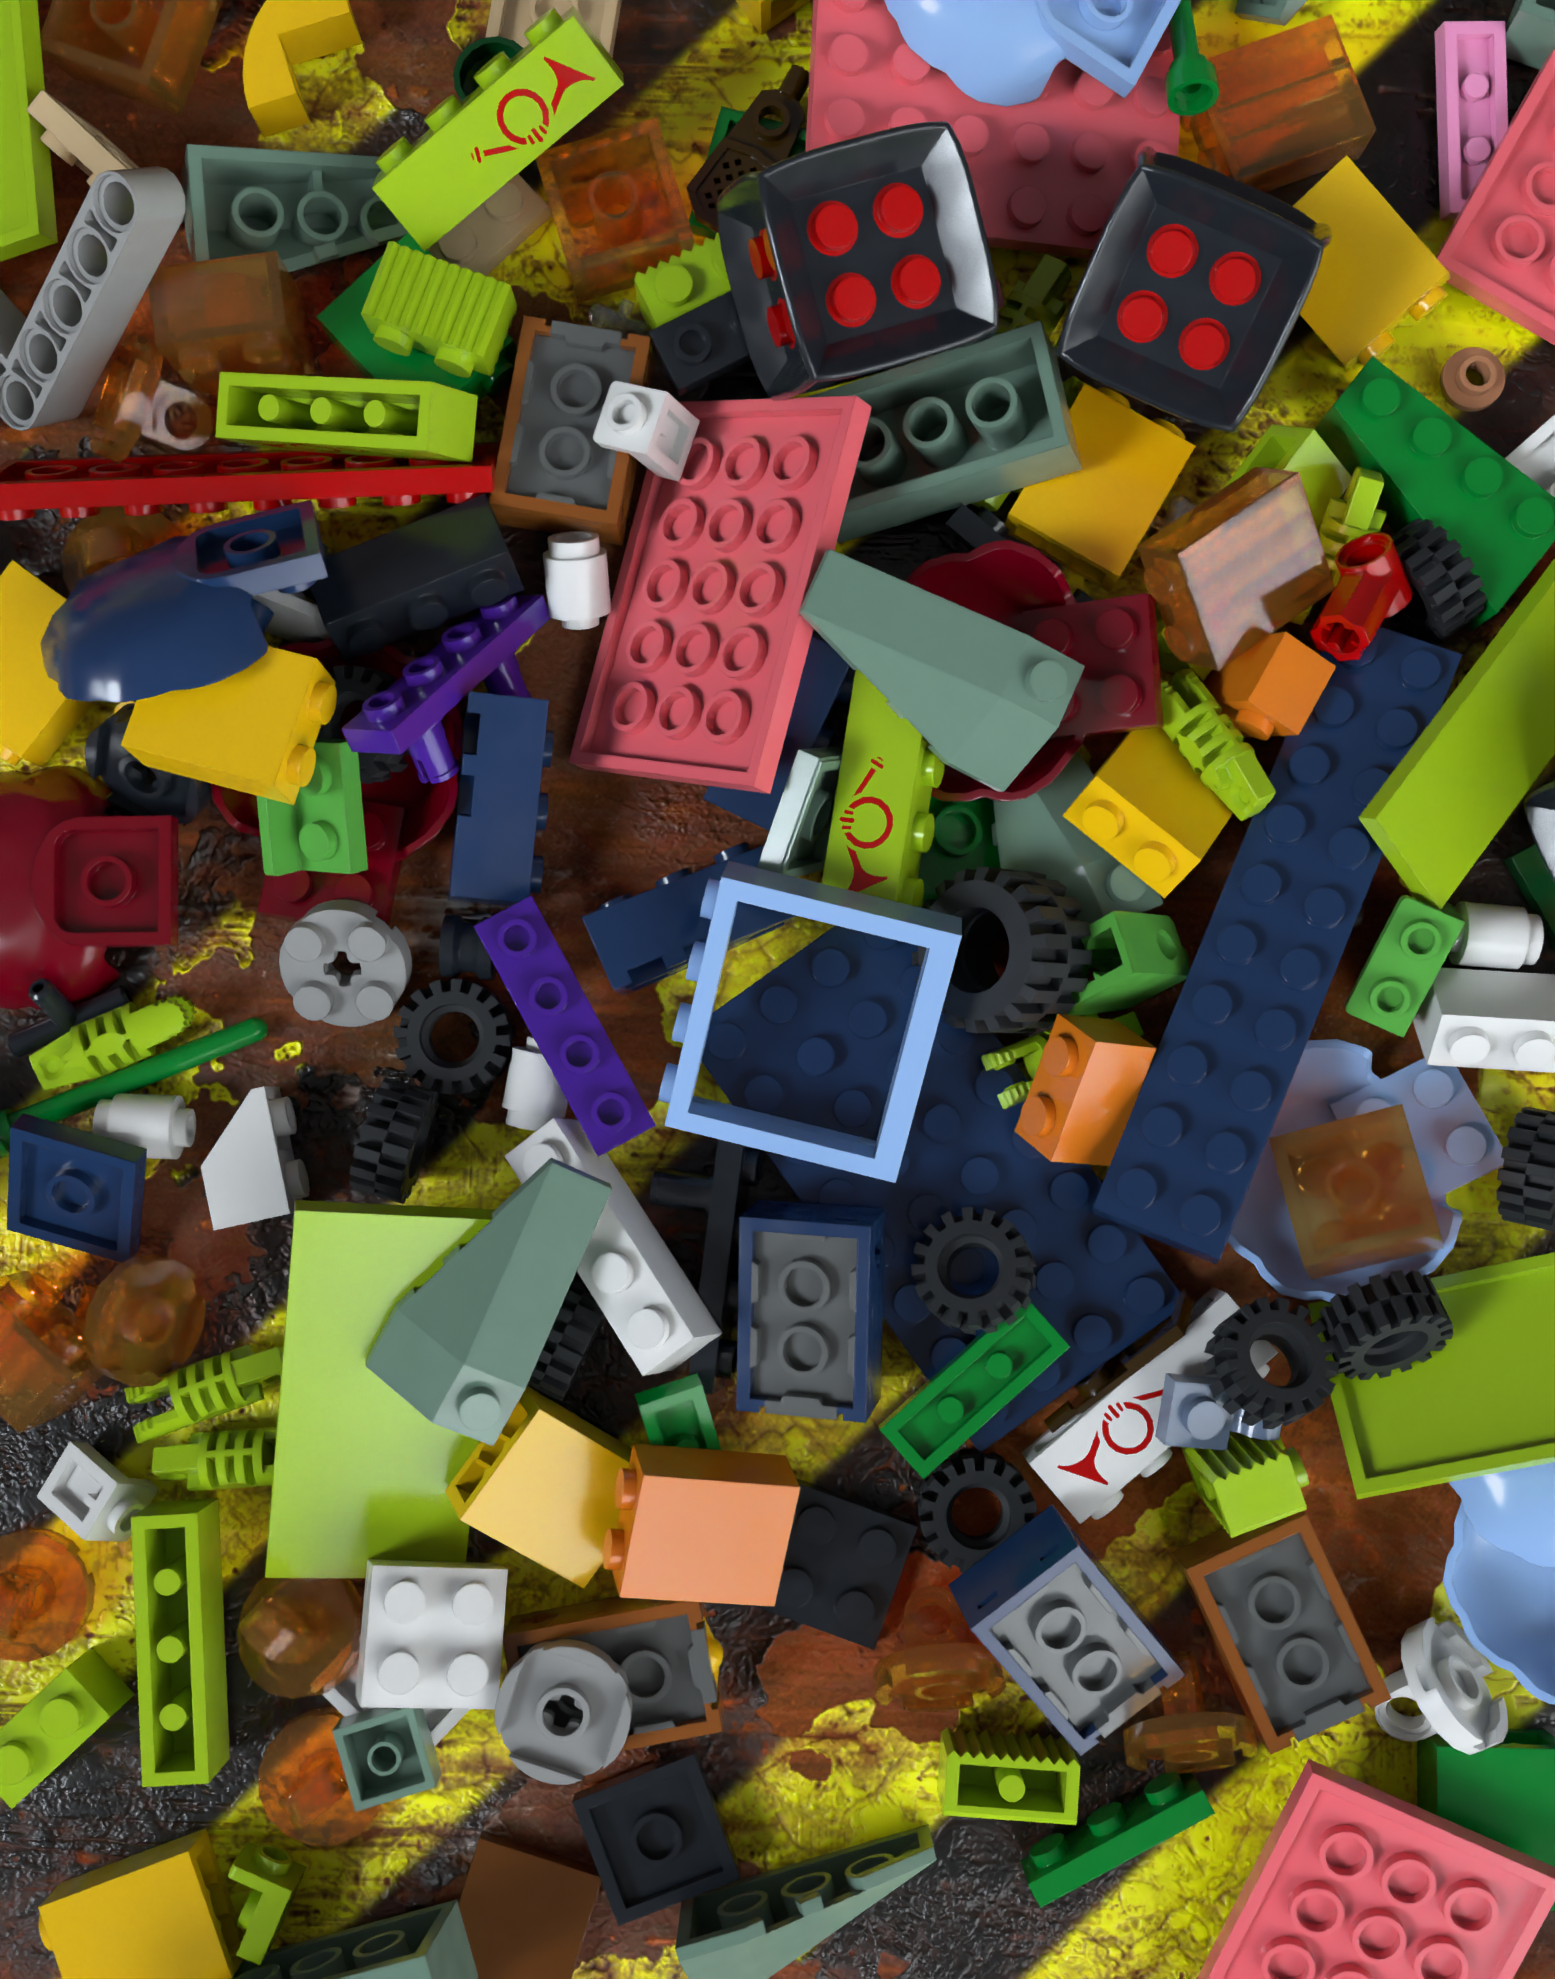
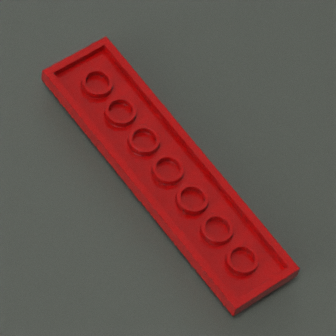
M500 442L474 443L472 462L289 450L7 460L0 464V520L28 519L36 516V509L59 508L60 516L63 518H85L100 514V507L124 506L125 514L129 516H145L165 511L164 504H188L189 512L215 513L227 510L229 508L228 502L253 501L254 510L266 511L293 504L292 500L317 499L318 507L336 509L356 505V497L377 496L382 497L383 505L407 506L421 502V495L446 494L447 502L460 504L485 494V492H494L496 488L495 469Z

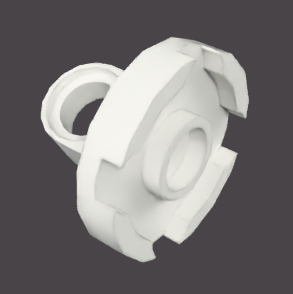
M1433 1617L1408 1628L1401 1640L1403 1669L1390 1674L1383 1681L1392 1699L1407 1697L1415 1700L1423 1714L1414 1717L1402 1715L1392 1708L1389 1703L1390 1700L1375 1706V1717L1381 1729L1394 1738L1411 1742L1423 1740L1438 1733L1454 1749L1469 1755L1503 1742L1508 1731L1507 1707L1503 1696L1492 1701L1490 1691L1483 1677L1493 1673V1670L1485 1656L1472 1646L1465 1632L1452 1621L1446 1620L1436 1625L1435 1618Z

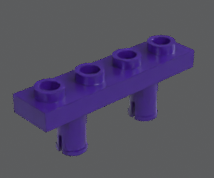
M514 593L496 604L480 607L463 623L446 630L441 636L442 641L424 657L408 663L403 668V675L385 691L369 697L362 705L363 710L342 728L351 752L401 755L408 749L418 771V778L422 783H427L430 780L431 784H437L453 777L459 771L460 765L450 748L441 720L448 711L481 681L484 682L489 694L532 698L523 680L515 653L527 639L551 619L543 595H515Z
M529 896L473 926L597 1157L655 1127V1122L533 897Z

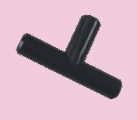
M38 979L30 985L28 996L48 1017L9 1034L7 1038L9 1049L15 1056L22 1057L66 1034L70 1031L71 1027L133 1002V998L129 990L120 985L77 1005H73L49 979Z

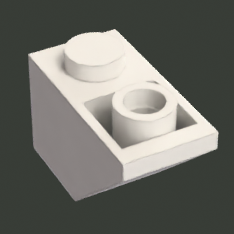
M263 1086L251 1089L201 1165L213 1230L294 1213L295 1200H303L302 1198L309 1196V1179L305 1165L301 1159L294 1160L290 1135L295 1134L297 1130L294 1108L289 1097H281L280 1087Z

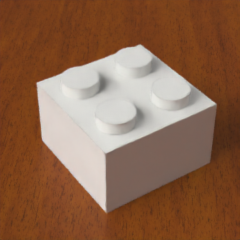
M367 1559L356 1684V1698L360 1707L495 1709L500 1685L508 1569L498 1563Z

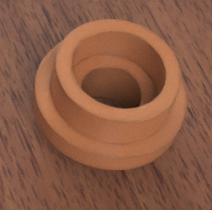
M1478 347L1464 348L1453 354L1444 364L1440 374V387L1445 400L1452 407L1468 412L1480 411L1489 407L1501 395L1505 385V372L1499 359L1490 351ZM1472 369L1479 373L1483 379V385L1476 386L1471 384L1466 378V370Z

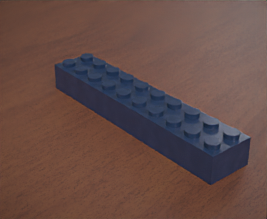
M1379 627L1371 644L1365 648L1359 660L1338 661L1326 651H1320L1319 655L1335 665L1336 668L1299 735L1286 736L1268 778L1276 793L1259 814L1252 817L1093 1205V1212L1097 1216L1215 1265L1222 1256L1383 854L1358 817L1441 709L1463 655L1383 627Z

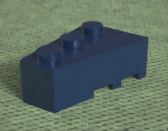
M815 629L811 637L771 793L766 794L708 786L703 797L704 800L768 831L771 829L798 749L830 746L837 730L830 727L829 724L839 704L848 706L851 701L855 670L847 664Z

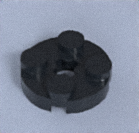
M134 703L126 704L90 733L85 745L87 770L93 781L99 775L102 776L105 784L112 791L105 799L121 815H171L178 818V824L185 826L207 806L212 794L210 783L149 767L157 779L151 777L148 767L121 746L135 706Z

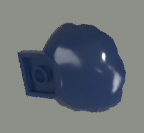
M307 500L221 521L203 527L189 536L172 537L79 580L68 599L52 615L40 643L43 664L48 677L58 683V690L67 699L86 702H129L154 697L169 691L203 687L245 670L264 656L268 649L267 642L251 606L252 598L255 595L275 590L287 594L300 592L311 587L316 580L328 578L319 524L312 501Z

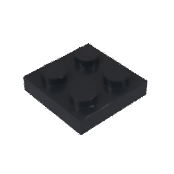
M796 1478L800 1485V1491L775 1606H753L874 1650L918 1528L916 1521Z
M695 1746L574 1793L572 1803L618 1926L741 1879V1867Z

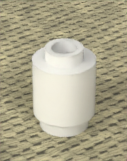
M568 531L549 536V550L543 553L549 617L561 620L562 627L571 630L589 629L600 624L599 618L611 612L607 551L605 548L600 547L599 534L590 531Z
M1458 902L1454 908L1463 918L1465 924L1448 954L1453 965L1517 970L1522 964L1534 965L1541 954L1544 938L1543 923L1539 915L1528 914L1524 907L1472 902Z
M527 1036L526 1047H512L502 1107L508 1109L506 1124L537 1131L552 1118H565L568 1101L533 1036Z
M117 1093L113 1099H101L98 1102L93 1118V1133L146 1148L147 1158L178 1159L182 1154L183 1148L191 1147L194 1142L196 1116L193 1109L186 1108L185 1101L180 1095Z

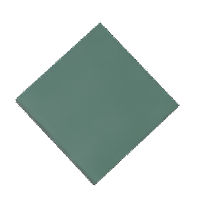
M843 745L798 749L757 868L793 877L814 873L823 869Z

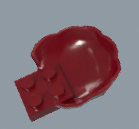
M1010 540L989 542L969 553H950L927 560L917 567L905 580L909 584L1027 634L1085 666L1059 727L1005 791L998 792L945 764L941 784L938 788L932 787V797L941 801L967 802L982 797L1009 802L1026 799L1051 784L1060 775L1081 747L1084 737L1164 727L1155 596L1149 593H1141L1077 603L1063 573L1056 564L1036 548Z
M332 638L317 643L298 642L277 647L278 649L317 658L328 672L334 673V666L346 665L354 667L355 665L388 672L396 676L394 682L403 675V668L408 663L418 659L417 657L404 656L388 644L377 652L360 655L345 662ZM357 700L345 707L340 719L342 739H346L342 728L363 710L362 705L364 701ZM454 706L443 716L441 724L453 755L459 761L462 752L463 724L459 712ZM404 755L402 759L408 766L401 773L390 772L392 779L384 782H372V784L361 783L368 870L354 874L306 870L281 876L265 874L258 912L265 917L297 922L317 904L331 900H352L367 904L377 910L376 917L383 920L389 926L402 860L433 841L452 814L458 797L457 773L441 783L431 784L430 780L427 783H422L418 778V771L411 755ZM210 783L214 803L227 822L237 831L260 837L256 795Z
M50 766L32 773L22 771L0 773V1008L14 1010L32 1007L41 1010L28 996L30 985L41 978L49 979L73 1005H77L106 992L118 980L119 972L105 961L104 954L107 947L178 946V818L171 815L106 816L105 810L113 806L105 799L112 792L110 788L98 777L93 781L89 773L72 766Z

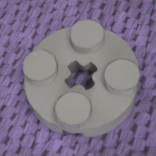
M331 900L317 904L310 909L304 917L295 922L287 933L279 956L281 977L286 989L293 997L295 1010L307 1020H323L326 1023L344 1027L368 1025L388 1017L409 983L412 973L411 952L400 930L396 926L391 930L383 920L376 917L377 910L358 901ZM339 951L346 952L349 962L359 963L361 969L354 971L352 976H348L336 970L332 962L336 959Z
M561 1639L553 1642L543 1641L531 1647L527 1654L515 1662L508 1671L495 1704V1724L498 1735L501 1732L503 1743L510 1751L509 1757L517 1768L536 1780L557 1785H568L582 1781L585 1775L595 1773L602 1766L604 1769L612 1763L625 1744L632 1719V1699L625 1670L596 1646L570 1639ZM562 1695L573 1697L575 1699V1707L583 1711L582 1719L571 1718L566 1728L554 1725L555 1713L545 1708L548 1700L559 1701Z

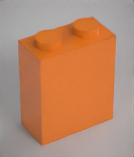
M633 1443L629 1467L620 1468L616 1477L615 1506L616 1509H620L617 1528L607 1529L603 1546V1565L605 1570H612L619 1597L775 1606L800 1491V1485L786 1455Z

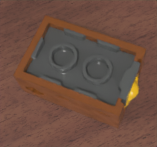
M524 315L495 469L496 488L494 492H491L489 502L500 525L552 534L568 531H590L599 534V542L623 546L638 460L629 453L601 447L593 440V435L612 382L620 381L651 388L655 369L651 337L628 333V339H623V334L619 331L552 320V325L548 326L546 319Z
M1305 1512L1296 1513L1233 1538L1223 1528L1171 1552L1249 1724L1270 1754L1291 1746L1290 1738L1292 1737L1298 1742L1364 1712L1362 1705L1365 1703L1370 1708H1373L1392 1699Z
M615 1596L511 1616L503 1632V1647L508 1671L536 1643L543 1641L553 1642L561 1639L578 1640L594 1645L608 1654L615 1663L621 1665L627 1674L628 1688L632 1699V1719L627 1739L621 1751L723 1731L724 1703L718 1676L719 1667L723 1660V1649L710 1629L705 1602L622 1598ZM562 1695L559 1701L548 1700L545 1708L555 1713L553 1724L558 1727L566 1728L571 1718L581 1720L583 1717V1711L575 1707V1699L571 1696Z

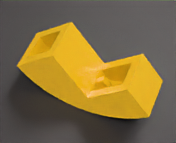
M266 0L250 29L245 46L243 84L248 109L263 137L311 123L293 65L363 44L349 0Z

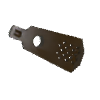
M792 65L778 90H762L728 136L721 140L686 187L687 195L697 222L719 233L718 194H721L740 175L762 171L779 161L789 158L805 119V113L799 102L809 87V72L798 65ZM772 114L780 117L783 123L775 130H767L761 126V119L766 115Z
M1185 1287L1179 1294L1171 1316L1122 1350L1119 1360L1110 1368L1105 1363H1102L1099 1368L1075 1385V1389L1079 1394L1072 1403L1067 1401L1044 1420L1052 1433L1075 1415L1086 1411L1185 1335L1195 1304L1193 1296Z

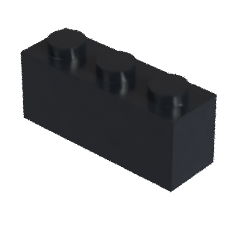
M485 494L325 557L328 578L316 580L311 586L323 624L345 662L360 655L377 652L385 645L422 630L434 629L447 620L482 606L496 604L505 597L524 590Z

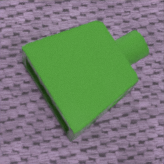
M1112 911L1089 925L1091 936L1081 938L1084 950H1092L1091 965L1083 964L1081 975L1086 977L1089 968H1096L1100 971L1093 972L1095 980L1087 981L1083 992H1073L1071 994L1076 1004L1068 1012V1015L1080 1016L1124 1010L1185 980L1190 971L1189 956L1181 945L1172 919L1166 915Z

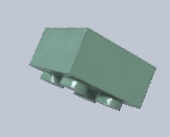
M372 1708L340 1718L332 1730L355 1812L434 1788L442 1775L423 1708Z

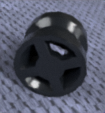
M445 915L439 944V968L442 977L456 978L462 972L475 973L481 980L495 979L497 969L473 927L490 917H483L479 922H466L460 915Z

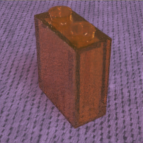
M1332 14L1208 58L1207 60L1216 69L1219 97L1211 108L1200 114L1192 116L1180 115L1182 129L1185 132H1192L1198 147V164L1263 192L1329 170L1346 155L1352 161L1359 159L1376 132V127Z
M1254 467L1137 546L1145 568V585L1150 594L1156 599L1166 626L1164 635L1168 647L1180 661L1218 671L1335 590L1299 472Z

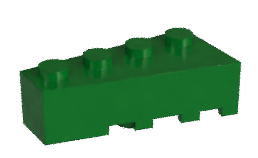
M1373 356L1315 427V431L1351 477L1356 467L1377 471L1382 474L1384 487L1378 505L1383 511H1386L1388 517L1384 521L1394 533H1397L1415 519L1420 518L1421 521L1428 519L1433 522L1434 529L1440 525L1447 531V540L1449 542L1456 539L1462 546L1459 553L1464 559L1470 557L1475 565L1470 570L1472 574L1480 576L1483 586L1479 590L1486 594V602L1482 604L1485 607L1484 611L1467 623L1471 631L1500 611L1555 541V497Z

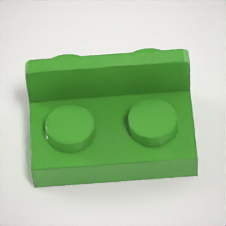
M316 739L314 745L316 752L314 773L307 786L300 787L294 805L256 796L263 868L266 875L281 876L300 870L354 874L368 870L358 752H351L346 739Z
M1401 896L1344 1003L1346 1012L1404 1038L1465 924V921L1454 906L1446 902L1442 909H1438L1411 896Z

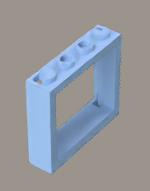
M728 861L720 881L709 878L702 901L700 917L711 919L706 943L695 940L688 963L686 979L697 982L693 1003L681 1002L674 1025L672 1041L683 1043L679 1064L667 1063L660 1087L658 1101L670 1103L665 1126L896 1183L962 937V918ZM738 901L926 947L876 1141L693 1096Z

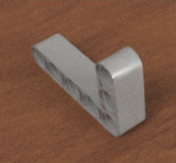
M154 166L109 170L100 173L96 177L27 319L0 289V417L11 428L23 431L76 419L82 412L183 220L186 208L182 185L167 168Z

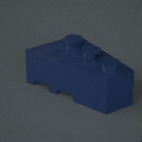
M469 691L462 722V752L459 759L458 797L455 808L448 901L512 906L529 897V893L540 894L543 876V856L533 855L536 830L545 831L548 813V793L540 792L542 768H550L553 750V730H546L549 700Z
M748 842L735 845L713 857L716 862L715 865L692 873L690 867L681 869L656 881L657 887L636 896H633L632 893L619 896L600 905L597 908L598 911L583 916L582 920L613 990L624 997L687 969L695 940L706 943L711 919L700 917L702 901L709 878L720 881L728 861L757 867L765 845L753 850ZM738 901L727 951L796 921V915Z

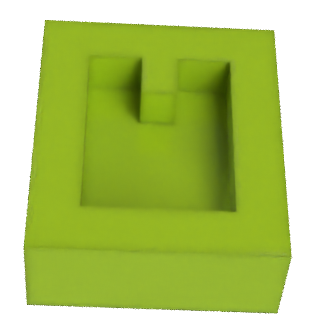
M247 1843L234 1860L228 1873L230 1879L252 1888L236 1924L237 1927L246 1930L236 1956L259 1966L279 1934L307 1866L293 1861L294 1858L291 1853L280 1846L270 1843L258 1845Z

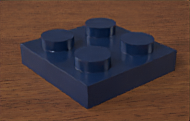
M23 1113L10 1128L7 1230L128 1265L139 1251L147 1149Z

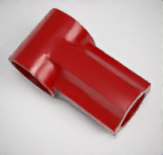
M1370 533L1357 537L1345 544L1336 554L1334 561L1341 578L1310 633L1317 649L1326 651L1338 661L1359 660L1365 648L1371 644L1383 619L1401 611L1412 599L1413 592L1391 536L1385 533Z

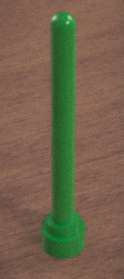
M1181 0L1168 24L1174 61L1171 63L1169 71L1165 76L1164 84L1169 109L1177 115L1192 116L1208 110L1215 104L1219 97V87L1215 66L1204 55L1199 53L1191 0Z
M251 1017L15 1112L9 1107L0 1110V1158L10 1154V1128L23 1113L52 1122H59L96 1107L101 1099H113L117 1093L129 1094L259 1042L268 1033L267 1023L262 1018Z

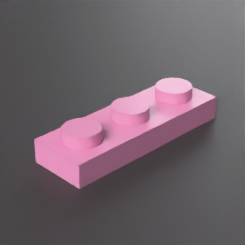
M1444 21L1435 31L1440 221L1455 220L1494 150L1508 129L1505 21Z

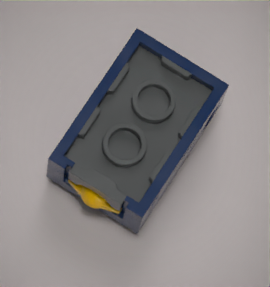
M758 1200L740 1216L736 1410L759 1413L765 1407V1413L831 1420H837L839 1415L843 1414V1421L867 1422L881 1399L885 1209Z
M1053 1504L948 1585L971 1631L1080 1756L1099 1743L1096 1738L1101 1734L1105 1738L1162 1694L1159 1688L1164 1685L1168 1689L1185 1676V1673L1155 1628Z

